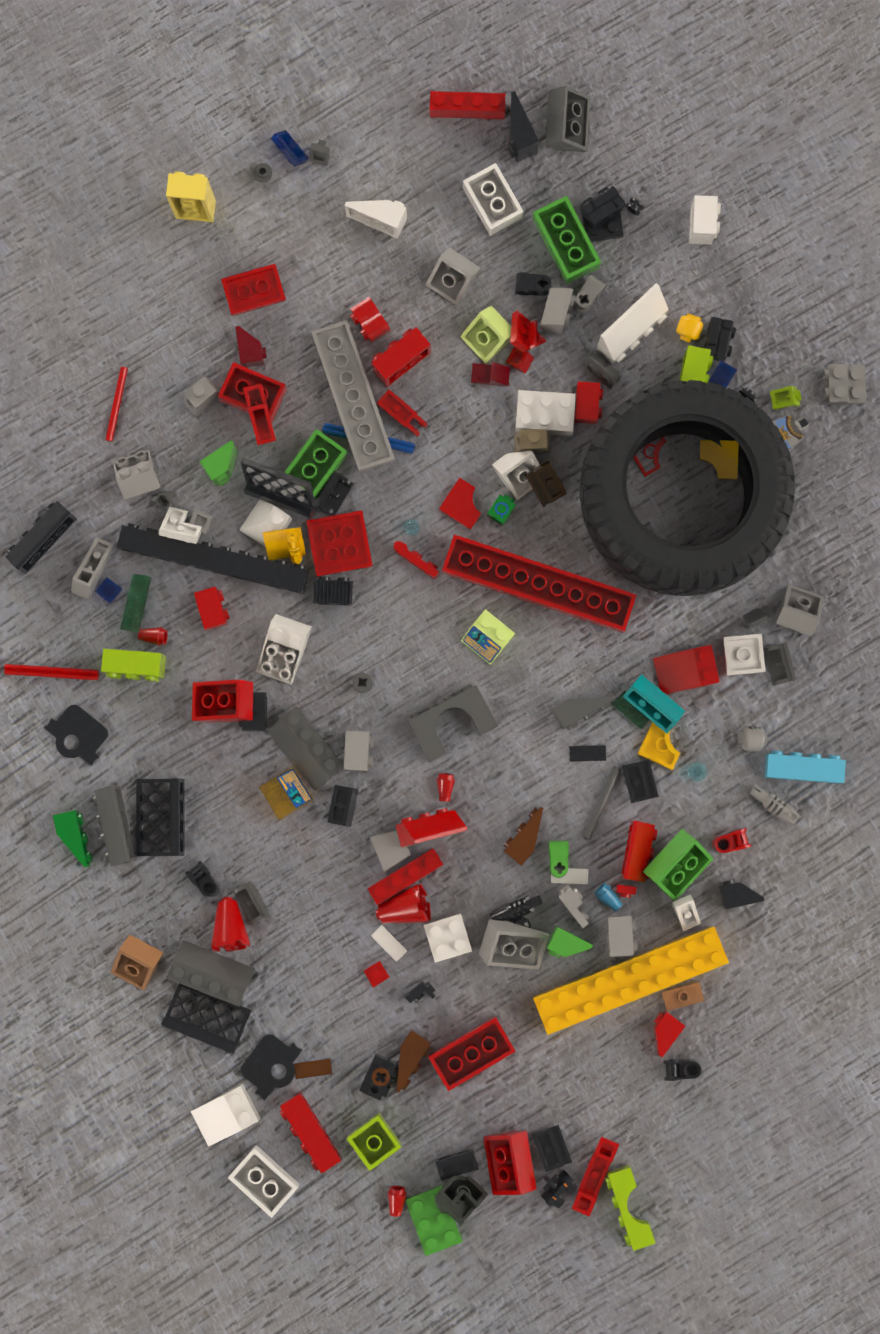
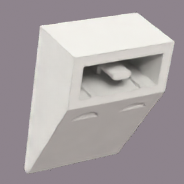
M276 614L270 622L256 672L292 685L312 626Z

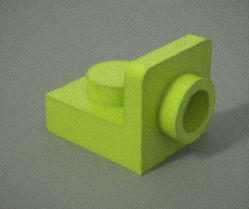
M788 386L770 391L773 410L800 406L801 393L796 387Z

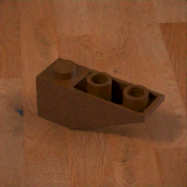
M535 807L528 815L531 819L526 824L522 822L516 829L518 834L514 839L510 837L503 845L506 847L503 851L520 866L534 852L543 813L542 807L539 809Z
M413 1029L405 1038L400 1049L396 1091L398 1093L401 1089L406 1090L411 1082L408 1078L412 1073H417L422 1065L419 1061L423 1056L426 1058L432 1049L430 1047L431 1041Z

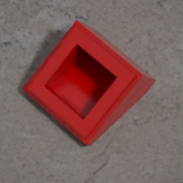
M514 347L505 363L526 374L534 357L529 352H523Z

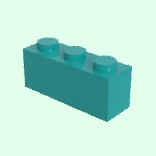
M642 674L623 695V698L666 734L686 712Z

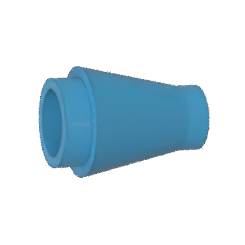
M603 883L594 892L597 896L596 898L614 912L622 906V902L611 885Z

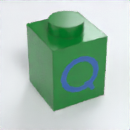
M506 494L504 497L499 495L487 513V517L504 526L515 509L514 499Z

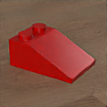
M712 645L653 658L659 689L666 695L715 685L720 682Z

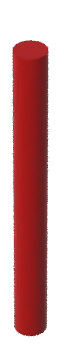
M120 367L105 439L109 442H113L128 371L126 367Z

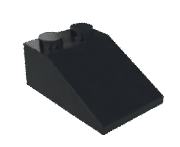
M513 91L511 92L508 151L511 158L515 157L516 161L520 162L538 153L539 140L516 92Z

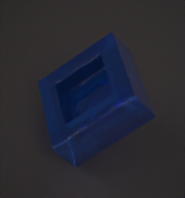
M106 577L95 592L112 604L123 589Z

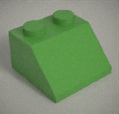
M232 440L199 461L216 487L218 485L224 486L230 481L229 478L232 477L237 449Z
M555 926L546 948L549 949V954L560 958V956L567 957L591 949L593 945Z

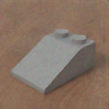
M489 920L479 955L485 964L489 966L539 970L550 935L508 921Z

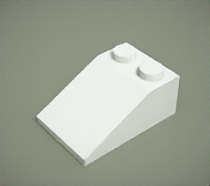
M390 200L345 203L347 217L397 239L407 220L405 205L396 200L394 202Z
M243 1084L191 1111L208 1146L260 1120V1116Z

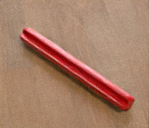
M4 665V674L83 680L99 679V671L92 669Z

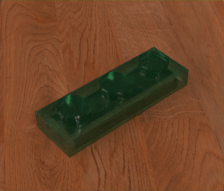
M139 574L132 575L121 622V630L139 633L152 577Z

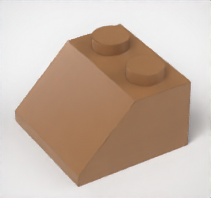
M129 934L118 951L110 973L145 991L160 963L163 952Z

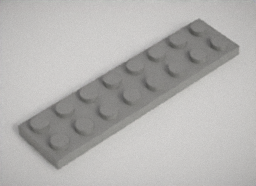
M348 321L311 331L358 472L394 462L395 458Z

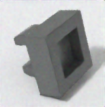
M319 139L318 144L311 143L309 161L328 164L330 147H326L327 141Z

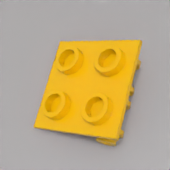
M301 527L263 532L268 560L291 557L292 563H301L302 556L306 555Z

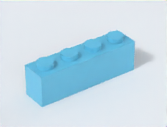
M771 751V754H766L764 778L842 784L845 783L846 760H841V756L829 755L828 759L821 758V754H810L809 757H802V753L790 752L789 756L783 755V751Z

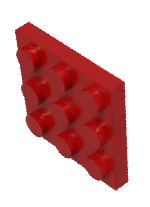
M362 510L306 520L316 577L373 567Z

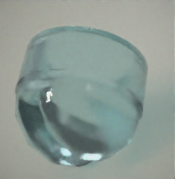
M410 519L405 522L404 530L408 535H415L419 531V524L416 520ZM416 524V527H412V528H409V529H407V527H406V526H410V525Z

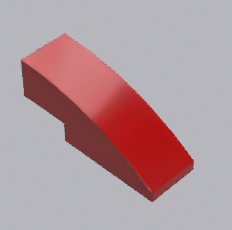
M262 382L244 386L243 391L257 445L276 441Z

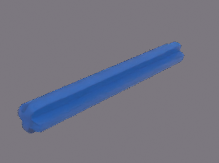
M324 423L322 429L324 434L347 439L343 427ZM388 437L391 449L410 454L414 452V443Z

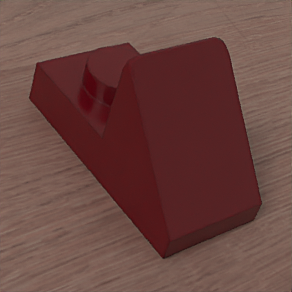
M492 362L491 365L472 363L471 383L509 386L510 367L496 362Z

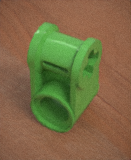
M549 841L550 872L556 878H562L568 872V841ZM557 864H560L561 867H564V870L561 871V874H558V871L554 870V868L557 867Z

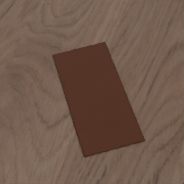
M330 1059L294 1063L296 1079L332 1074Z

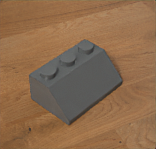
M568 86L549 90L546 146L560 151H587L590 96Z

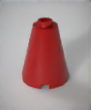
M422 884L414 885L379 904L378 909L375 910L378 921L381 920L385 924L420 923L431 920L430 903L426 902L425 896H427V893Z
M233 897L221 898V901L217 903L211 950L220 952V948L226 949V952L243 950L247 946L250 947V940L237 901L233 900Z

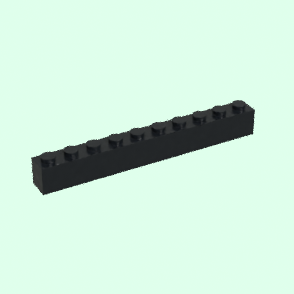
M128 523V526L122 525L117 543L119 550L304 594L309 571L305 569L306 566L294 564V567L289 566L286 561L276 559L275 562L269 561L268 557L263 555H257L256 558L250 556L249 552L239 550L236 553L232 552L231 548L220 546L219 549L213 547L212 543L202 541L201 544H194L160 536L157 533L158 530L146 528V531L141 530L138 525Z

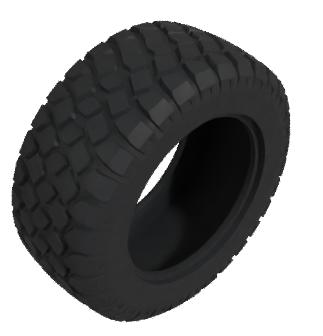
M680 380L668 382V384H659L641 391L623 402L607 417L594 435L586 452L580 476L579 492L582 516L588 534L596 549L613 569L629 581L645 589L666 595L695 596L716 592L736 584L753 573L771 555L780 542L790 520L794 503L795 475L793 462L791 461L787 444L778 427L774 425L772 419L765 411L761 410L748 397L744 398L741 393L731 388L726 389L722 385L711 382L707 384L697 380H688V382ZM674 434L699 436L711 440L721 446L720 440L737 441L739 444L738 471L744 487V504L740 519L734 530L716 542L690 547L666 542L649 532L634 514L626 487L629 463L644 446L654 440Z

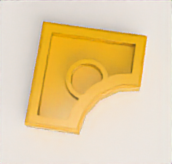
M700 440V460L707 461L714 466L718 479L738 480L739 444L737 441L720 440L721 446L711 440Z
M652 722L637 755L673 770L680 752L673 747L670 741V731L666 734Z

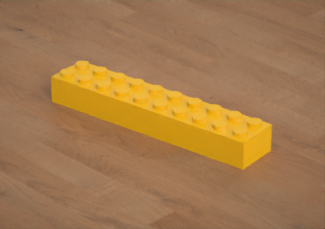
M711 925L535 995L533 1000L546 1033L549 1035L728 964L729 961L715 926Z

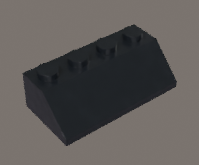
M58 501L51 503L47 507V512L44 516L38 517L34 521V526L31 530L25 531L21 535V540L18 544L12 545L7 551L6 558L24 574L31 570L77 520Z

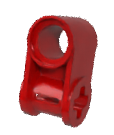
M746 828L718 836L712 842V848L717 853H728L752 846L748 843ZM721 839L726 841L727 846L724 850L718 847V842Z

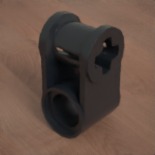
M526 272L517 273L516 294L525 296H546L549 294L551 279L547 275ZM542 283H545L544 288H541Z
M201 860L191 871L185 872L190 881L204 896L214 897L219 893L220 886ZM208 883H212L215 888L211 894H208L205 890Z
M663 1060V1064L666 1067L665 1081L695 1079L701 1074V1066L696 1060ZM690 1064H695L697 1066L696 1073L689 1074L687 1067Z

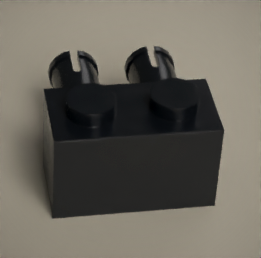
M376 1053L359 1091L379 1101L382 1096L386 1098L390 1086H387L388 1083L384 1086L375 1085L372 1080V1074L375 1069L383 1067L389 1071L390 1078L394 1080L399 1070L395 1068L397 1063ZM377 1072L376 1080L384 1082L386 1074Z

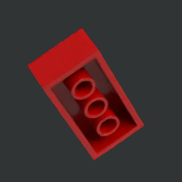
M495 1015L429 1054L428 1058L447 1091H450L513 1054L516 1050Z

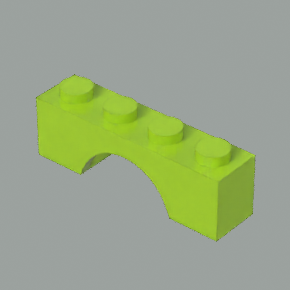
M626 1165L608 1171V1178H605L608 1189H613L615 1196L611 1198L615 1209L619 1208L621 1213L618 1216L621 1228L625 1227L627 1234L624 1235L627 1247L631 1246L633 1251L656 1244L648 1221L636 1219L629 1213L627 1208L628 1197L632 1190L637 1187L631 1167Z

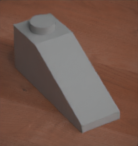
M97 537L95 538L72 579L71 593L88 600L90 599L114 544Z

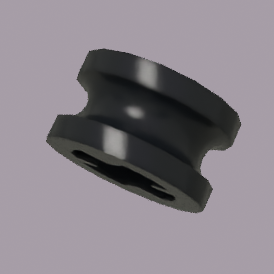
M630 198V203H627L625 207L632 214L639 216L640 210L644 209V205L637 199Z

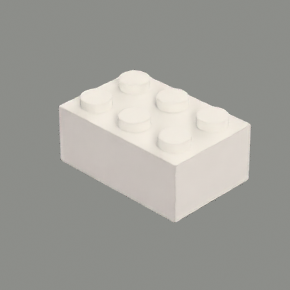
M496 163L463 181V190L490 236L523 218L524 211Z
M518 390L515 432L519 430L547 429L552 435L572 436L575 394Z
M257 1145L228 1177L271 1218L300 1185Z

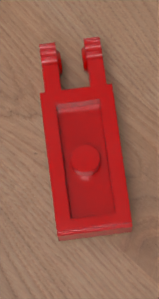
M390 389L376 403L400 425L407 428L417 437L420 433L410 422L415 419L424 428L428 425L417 415L415 410Z
M401 541L394 543L393 548L399 556L432 579L438 577V567L430 561L426 563L421 559L423 556L414 550L410 552L407 544Z

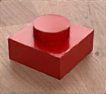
M616 884L615 892L619 893V897L631 898V894L636 895L637 887Z
M381 961L364 970L373 988L390 978Z

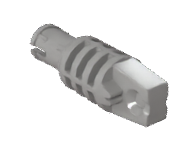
M757 784L749 793L763 803V808L790 825H793L800 816L788 803H785L774 793H767Z

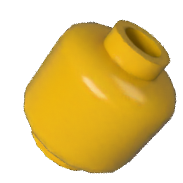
M687 313V315L681 316L676 328L677 334L681 335L679 339L689 343L691 339H699L704 324L701 318Z

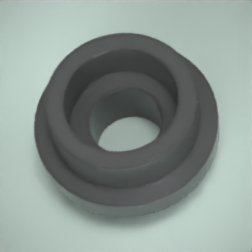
M266 163L258 164L253 171L255 179L259 182L269 181L272 177L271 167ZM260 170H266L264 175H261L259 172Z

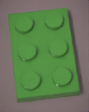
M442 1185L405 1199L426 1256L462 1243L455 1220L447 1212L442 1214L436 1205L435 1196L443 1187Z

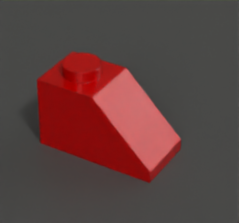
M667 1011L660 1012L654 1019L657 1053L662 1058L686 1027Z

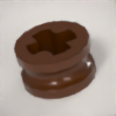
M379 1067L374 1070L372 1080L375 1085L384 1086L389 1082L390 1074L387 1069ZM377 1072L386 1074L384 1082L376 1080Z

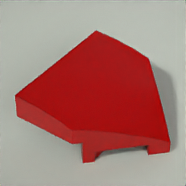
M519 311L512 313L510 343L525 352L546 343L544 337H541L537 330V320L530 322Z

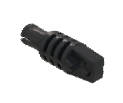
M527 895L506 904L504 909L490 914L492 920L499 921L515 920L534 912V907L543 902L540 895L533 898Z

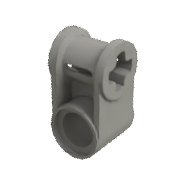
M590 275L575 298L574 308L580 313L587 312L595 300L599 298L606 285ZM586 300V303H583V305L580 303V301Z

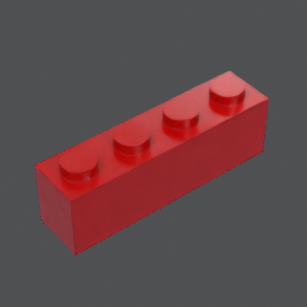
M430 91V117L505 119L506 93Z
M433 848L367 889L375 903L379 905L444 864Z
M302 1092L280 1105L281 1110L279 1112L285 1121L288 1120L290 1122L292 1134L295 1138L298 1136L301 1140L300 1146L305 1154L309 1153L312 1160L310 1162L316 1171L319 1170L322 1174L341 1162V1155Z

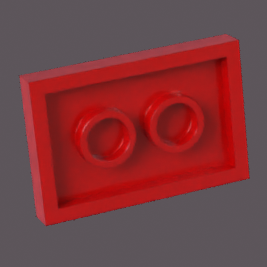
M275 263L221 279L232 316L286 301Z

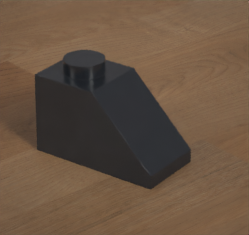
M734 879L723 881L724 885L719 886L724 909L765 901L763 896L741 882H735Z

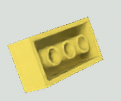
M178 171L174 172V174L169 173L166 197L176 219L213 222L216 199L208 178L203 174H193L191 176Z

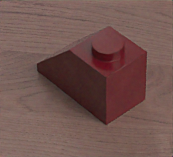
M235 326L241 366L265 365L264 359H267L266 347L262 348L259 340L240 326Z

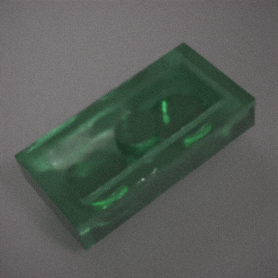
M624 690L612 705L641 730L650 719L623 698V695L627 692Z

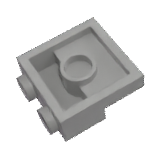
M828 364L826 369L823 370V380L826 381L824 399H827V405L866 404L865 365Z
M568 884L564 885L558 890L560 894L557 897L579 926L584 928L589 924L587 922L589 917L583 909H577L583 903L580 900L583 896L576 888L572 889Z

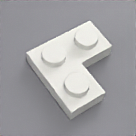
M169 507L159 529V535L196 544L202 527L185 523L188 511Z

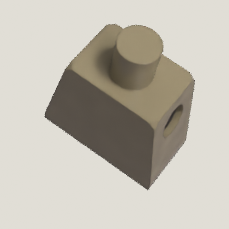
M547 429L519 430L514 435L515 452L531 450L533 454L551 453L550 433Z

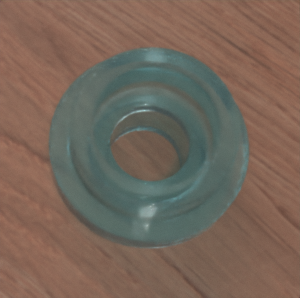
M701 762L692 763L688 768V775L694 781H702L707 776V768ZM696 768L701 770L700 775L694 774Z

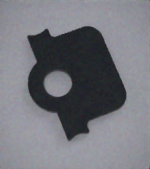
M70 705L57 721L51 718L49 724L44 727L56 737V748L61 755L67 758L81 757L91 766L99 758L96 754L97 750L108 737L107 728L78 705ZM67 736H77L79 745L76 749L69 750L66 748L64 741Z
M265 1035L243 1063L241 1073L257 1087L255 1094L260 1095L265 1100L274 1087L282 1088L292 1082L295 1076L293 1062L303 1049L298 1048L294 1042L288 1046L275 1035ZM275 1064L285 1066L287 1072L284 1078L277 1079L273 1077L271 1070Z

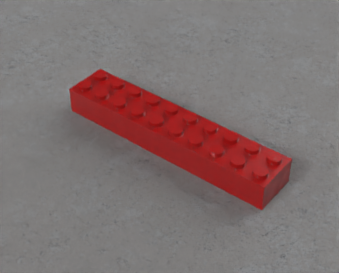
M455 534L442 568L443 574L624 633L637 596V594Z

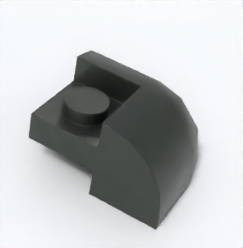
M458 1175L453 1176L445 1183L435 1196V1202L442 1214L447 1212L461 1225L482 1203L488 1193L470 1176Z

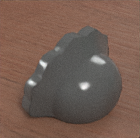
M160 491L154 493L152 499L158 506L167 508L172 504L176 494L173 491Z

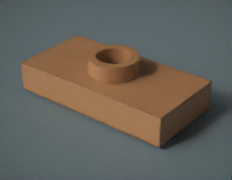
M700 982L662 991L666 1011L704 1001Z

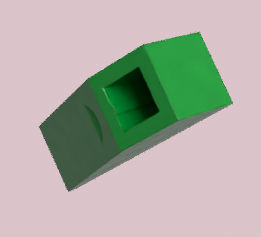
M73 810L53 815L58 837L84 868L91 867L92 855L90 851H87L86 847L88 837L87 833L83 832L82 825H84L82 813L79 814V810Z

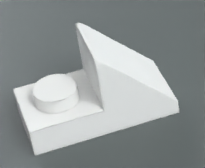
M691 894L672 903L683 931L701 924Z

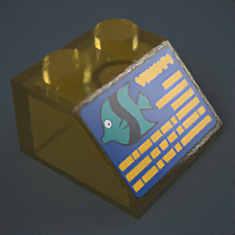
M293 767L259 787L279 820H283L314 800Z

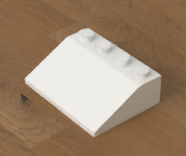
M657 283L600 336L597 350L612 365L616 361L620 363L627 356L625 353L629 349L634 350L640 344V338L649 336L654 330L652 327L656 323L660 325L667 318L668 307Z

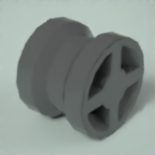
M359 673L354 677L353 685L358 692L366 693L372 688L373 682L368 674Z

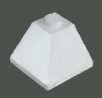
M530 450L507 453L493 463L492 466L514 498L519 500L532 490L524 474L530 473L540 464Z
M259 499L239 531L265 547L263 532L286 529L292 518L276 506Z

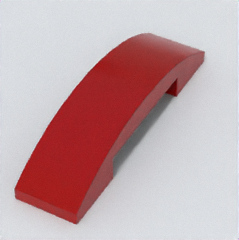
M602 1136L600 1137L581 1180L571 1208L572 1210L590 1217L606 1173L618 1150L619 1143Z

